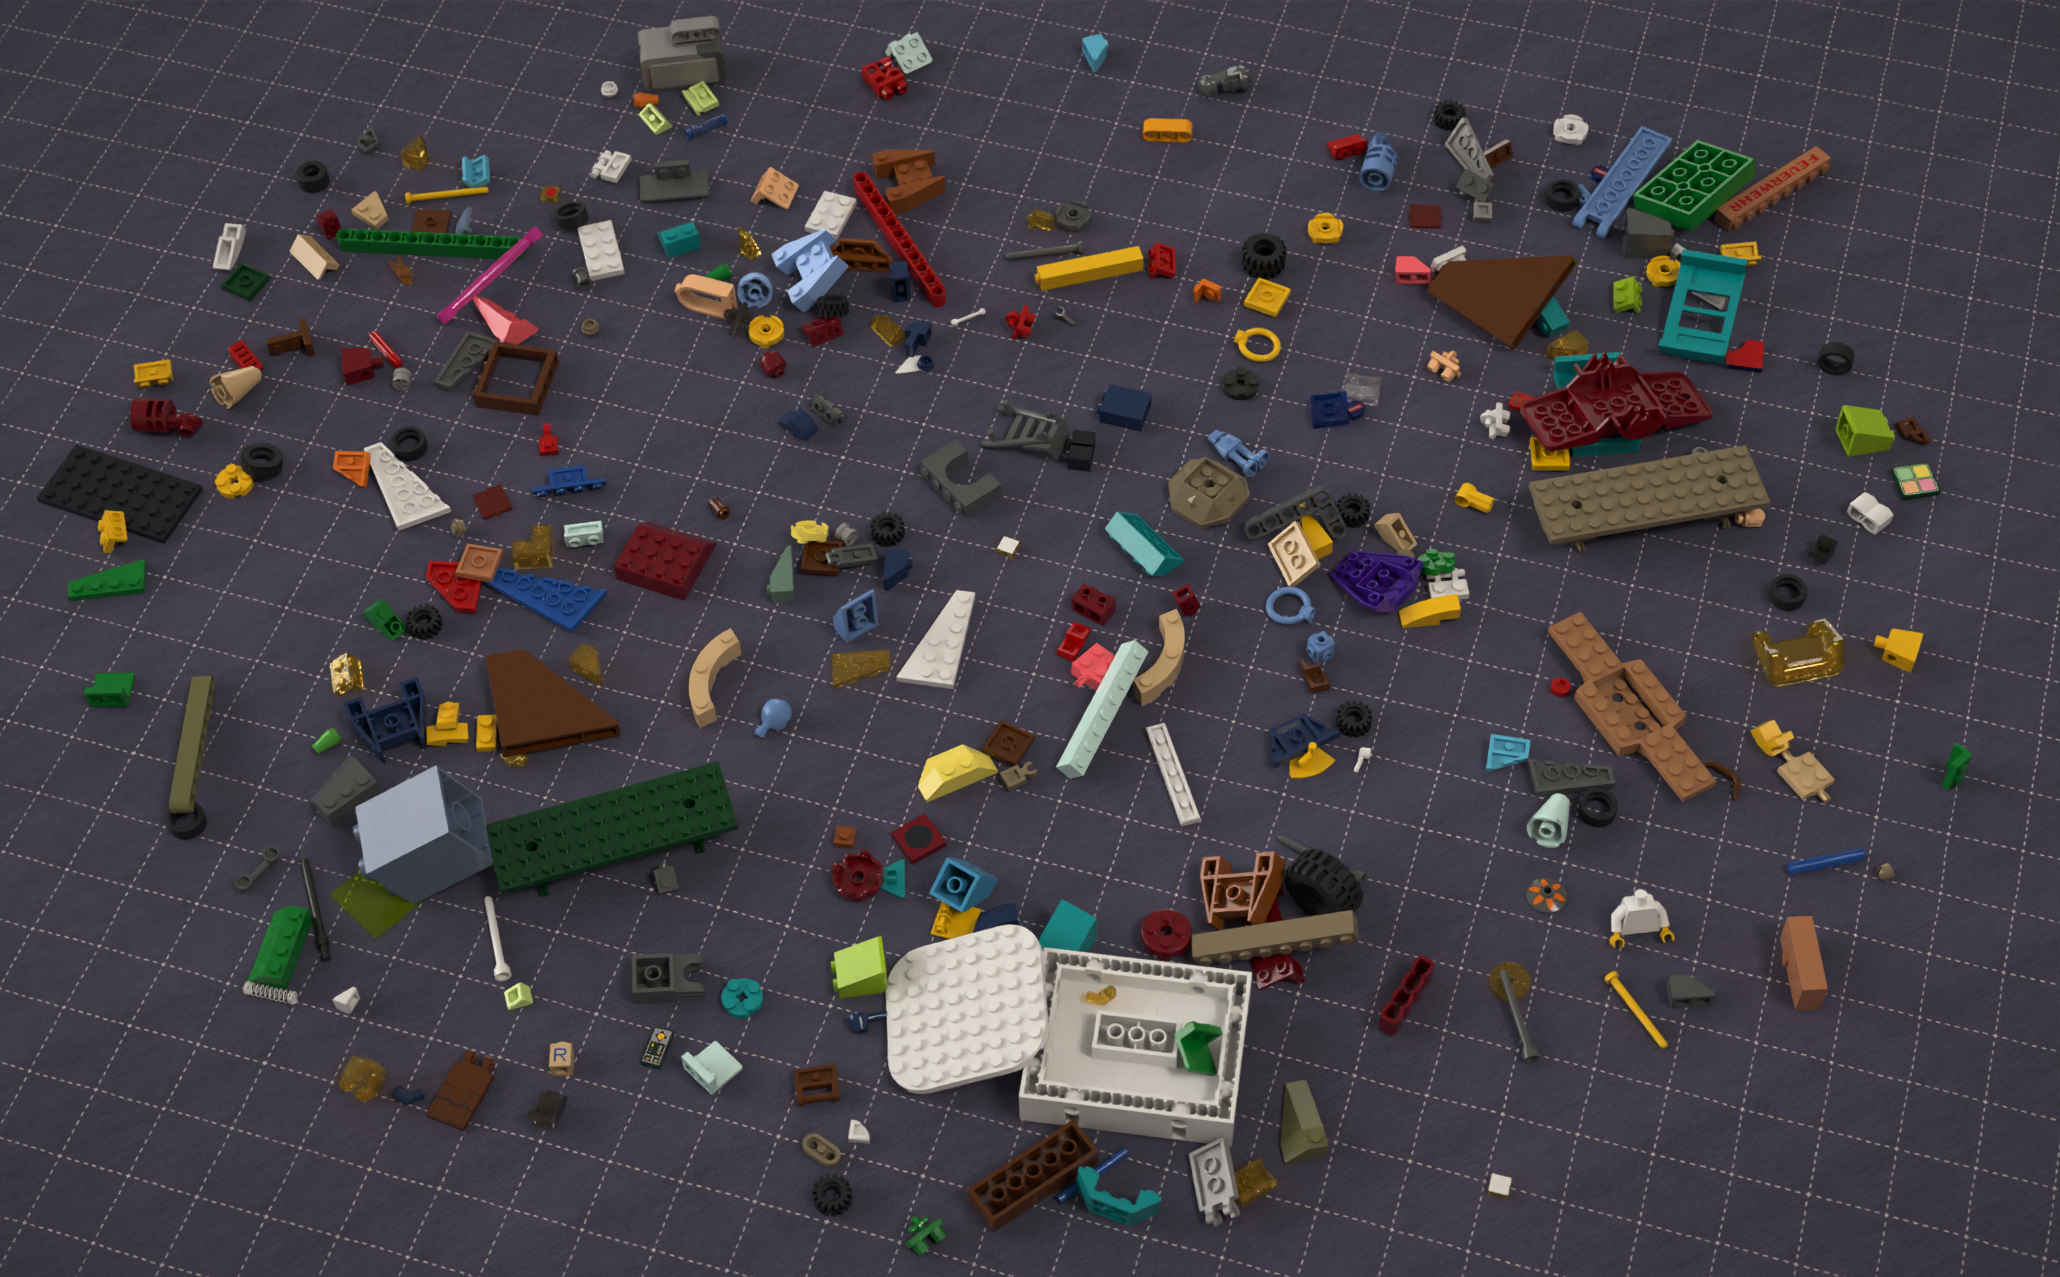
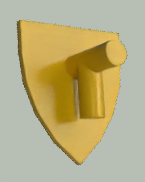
M1311 742L1309 743L1307 753L1290 761L1291 779L1313 777L1328 769L1336 760L1320 748H1316V743Z

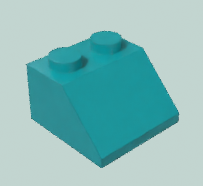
M693 222L657 233L668 259L701 248L699 233Z

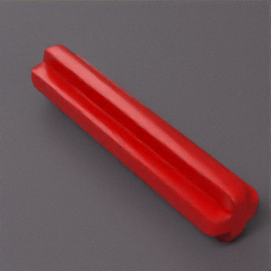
M377 331L369 333L370 340L395 368L401 367L403 365L402 359Z

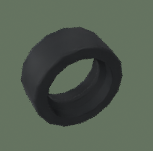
M1565 179L1551 182L1547 188V205L1556 211H1571L1578 205L1579 187L1574 182ZM1556 192H1566L1572 198L1559 199L1553 194Z
M579 201L567 202L560 205L554 211L557 226L563 230L579 228L589 219L585 204Z
M1831 342L1821 347L1818 356V366L1821 370L1832 375H1843L1851 370L1854 352L1848 345ZM1827 356H1839L1845 361L1835 362L1828 359Z
M415 426L400 428L391 439L395 455L404 461H414L421 458L428 448L424 432ZM407 439L420 440L418 445L413 448L403 449L399 447Z
M1792 574L1779 575L1771 583L1769 599L1780 610L1794 611L1804 604L1808 588L1800 577ZM1784 586L1791 587L1799 593V597L1793 599L1785 598L1777 592V589Z
M1592 788L1586 791L1580 800L1578 809L1580 818L1589 826L1597 828L1610 825L1616 818L1618 809L1617 798L1613 793L1602 788ZM1594 800L1603 801L1610 807V812L1605 815H1596L1590 812L1586 805Z
M195 802L193 813L198 815L197 820L192 825L184 828L177 827L175 823L180 816L186 813L171 814L169 809L166 815V823L173 836L178 839L188 840L199 836L205 830L207 817L200 804Z

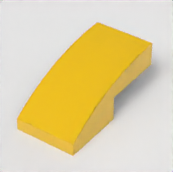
M458 723L457 728L437 730V725L426 727V745L446 746L447 742L467 743L468 723Z

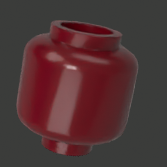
M770 350L761 356L760 366L768 377L776 376L778 378L785 373L784 369L787 364L779 352Z

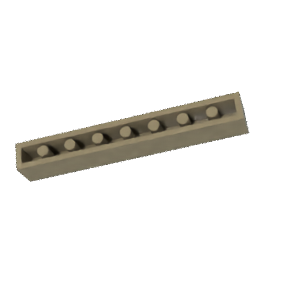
M1353 910L1193 934L1192 957L1198 966H1210L1213 963H1230L1232 960H1249L1252 957L1259 956L1269 957L1272 954L1278 953L1289 954L1292 951L1298 950L1309 951L1312 948L1318 947L1329 948L1332 945L1338 944L1349 945L1359 941L1358 920Z

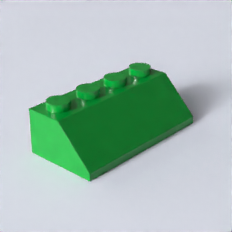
M287 906L274 912L248 981L254 982L255 986L259 983L260 987L264 984V987L268 985L271 988L273 986V989L276 987L278 990L281 988L284 991L288 989L313 923L308 908Z

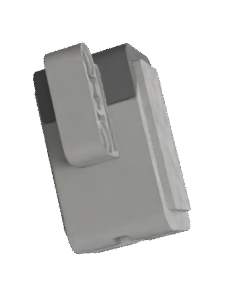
M707 16L673 21L670 27L639 31L640 64L644 88L647 92L686 89L702 81L707 86L726 82L722 39L717 17Z

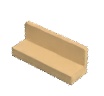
M297 235L290 253L316 279L321 280L326 269H338L340 264L311 236Z

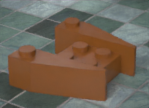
M885 150L872 153L873 170L877 180L892 176L896 180L897 187L885 189L886 202L894 214L908 212L946 192L944 175L933 178L930 167L936 166L934 150Z
M1275 851L1256 853L1254 872L1231 874L1232 865L1221 856L1203 857L1200 879L1208 923L1218 931L1223 930L1225 918L1248 917L1247 921L1252 925L1264 924L1283 882L1286 861Z

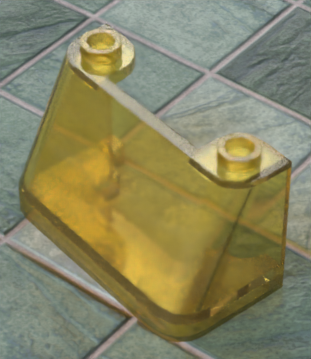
M1826 619L1810 623L1807 628V636L1772 642L1771 636L1766 631L1752 633L1753 647L1767 679L1774 686L1833 676L1843 670L1844 639Z

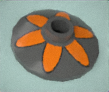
M1540 878L1534 880L1528 886L1526 899L1534 910L1543 914H1552L1560 911L1565 906L1567 892L1558 881L1551 878Z

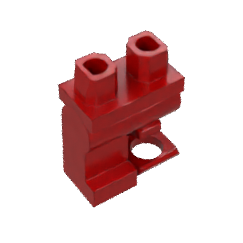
M891 56L861 67L862 80L871 86L879 99L884 98L888 101L894 97V92L896 91L900 94L907 92L905 75L898 67H892ZM873 68V72L869 73L868 70Z

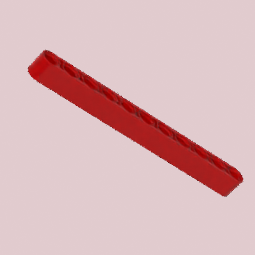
M865 172L855 173L853 176L854 191L901 261L907 262L908 271L931 305L938 308L946 304V290L942 282L868 174Z

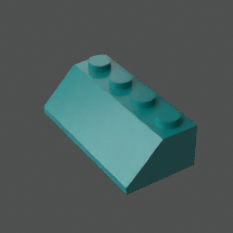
M1117 511L1105 528L1110 534L1109 537L1120 543L1122 550L1131 554L1134 557L1133 560L1137 564L1142 565L1145 568V572L1152 577H1163L1185 561L1138 514Z

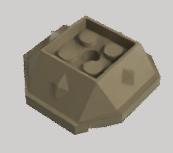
M1207 457L1190 459L1168 482L1171 512L1201 530L1209 528V526L1228 523L1250 500L1246 479L1230 470L1228 466L1212 461Z

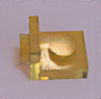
M1037 208L1027 217L1026 223L1030 232H1032L1035 226L1052 231L1055 227L1054 215Z

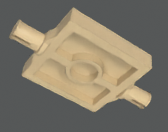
M1787 749L1784 750L1781 756L1787 763L1778 768L1777 772L1802 800L1809 796L1818 795L1824 803L1829 802L1831 797L1824 789L1833 785L1835 781L1829 772L1810 752L1799 757H1793Z

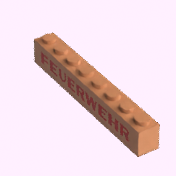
M1815 146L1724 203L1716 210L1714 221L1727 232L1739 228L1741 224L1750 221L1758 213L1764 212L1766 208L1777 204L1779 200L1788 197L1793 191L1801 189L1806 183L1812 182L1820 174L1826 173L1830 167L1831 157Z

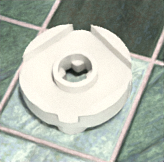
M1565 115L1560 120L1558 118L1554 123L1553 129L1555 140L1557 142L1580 145L1587 137L1588 124H1585L1583 119L1576 115Z

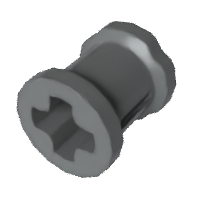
M578 267L573 270L572 277L577 281L579 290H587L592 286V280L587 276V270L584 267Z

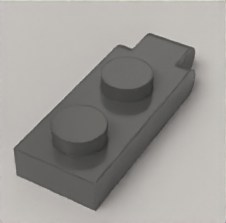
M872 544L834 548L825 555L830 566L836 565L837 568L873 564L878 560Z

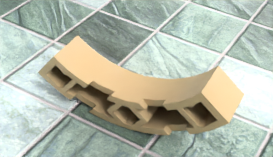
M1177 609L1159 616V630L1164 639L1163 651L1157 662L1148 671L1133 680V693L1141 707L1161 696V693L1173 684L1181 670L1184 659L1185 632Z
M731 628L719 634L705 646L697 657L690 673L689 695L693 715L699 728L717 720L715 707L710 699V692L718 671L722 666L724 668L733 659L742 655L740 642Z

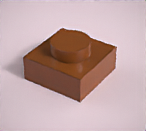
M836 826L834 847L854 849L857 834L856 828Z

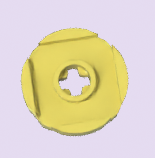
M811 520L796 522L795 527L791 526V536L796 538L800 544H806L808 541L825 542L828 536V525L825 523L816 525V521Z

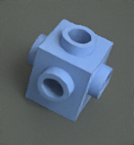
M1325 631L1318 634L1315 633L1308 638L1307 654L1315 663L1321 664L1333 658L1335 642Z

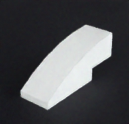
M225 223L223 236H219L213 269L231 271L246 233L242 225Z

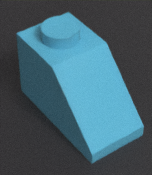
M1102 34L1082 38V51L1093 72H1097L1107 57V49H1109L1106 39L1104 40Z

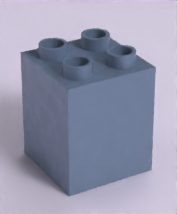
M437 765L355 807L358 824L353 827V832L356 840L362 846L363 858L359 860L361 873L367 880H376L384 885L390 895H399L413 905L493 865L482 798Z

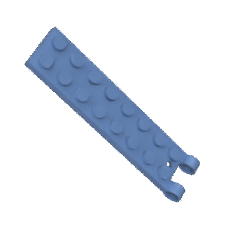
M1641 126L1584 206L1576 214L1572 226L1582 229L1588 218L1600 224L1596 236L1605 239L1613 224L1633 198V194L1639 190L1672 144V138Z

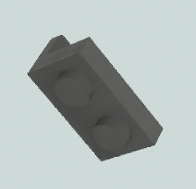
M1465 169L1456 187L1461 190L1460 193L1464 196H1473L1475 202L1491 203L1489 198L1496 184L1469 169Z

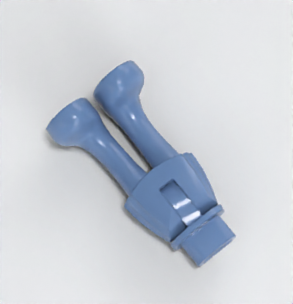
M1215 430L1208 437V440L1212 442V446L1216 448L1219 454L1227 461L1230 459L1234 460L1243 468V473L1248 477L1255 476L1258 469L1262 470L1269 460L1270 453L1267 450L1262 449L1255 454L1242 444V440L1224 431ZM1239 454H1241V455L1244 456L1246 459H1248V461H1246L1245 459H1243Z

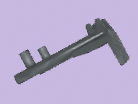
M1007 399L1003 400V406L998 408L999 413L1017 416L1005 440H998L994 429H989L987 433L991 441L982 440L981 446L984 448H1002L1023 445V448L1027 450L1048 452L1053 461L1057 462L1070 436L1065 417L1059 416L1057 412H1054L1052 415L1050 411H1047L1046 415L1012 407ZM1024 418H1029L1020 437L1014 439ZM1036 421H1040L1034 436L1029 437ZM1048 423L1052 424L1049 432H1045Z

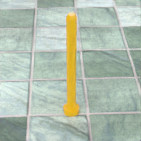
M488 187L413 195H410V192L405 193L406 204L410 205L413 201L486 194L489 192Z

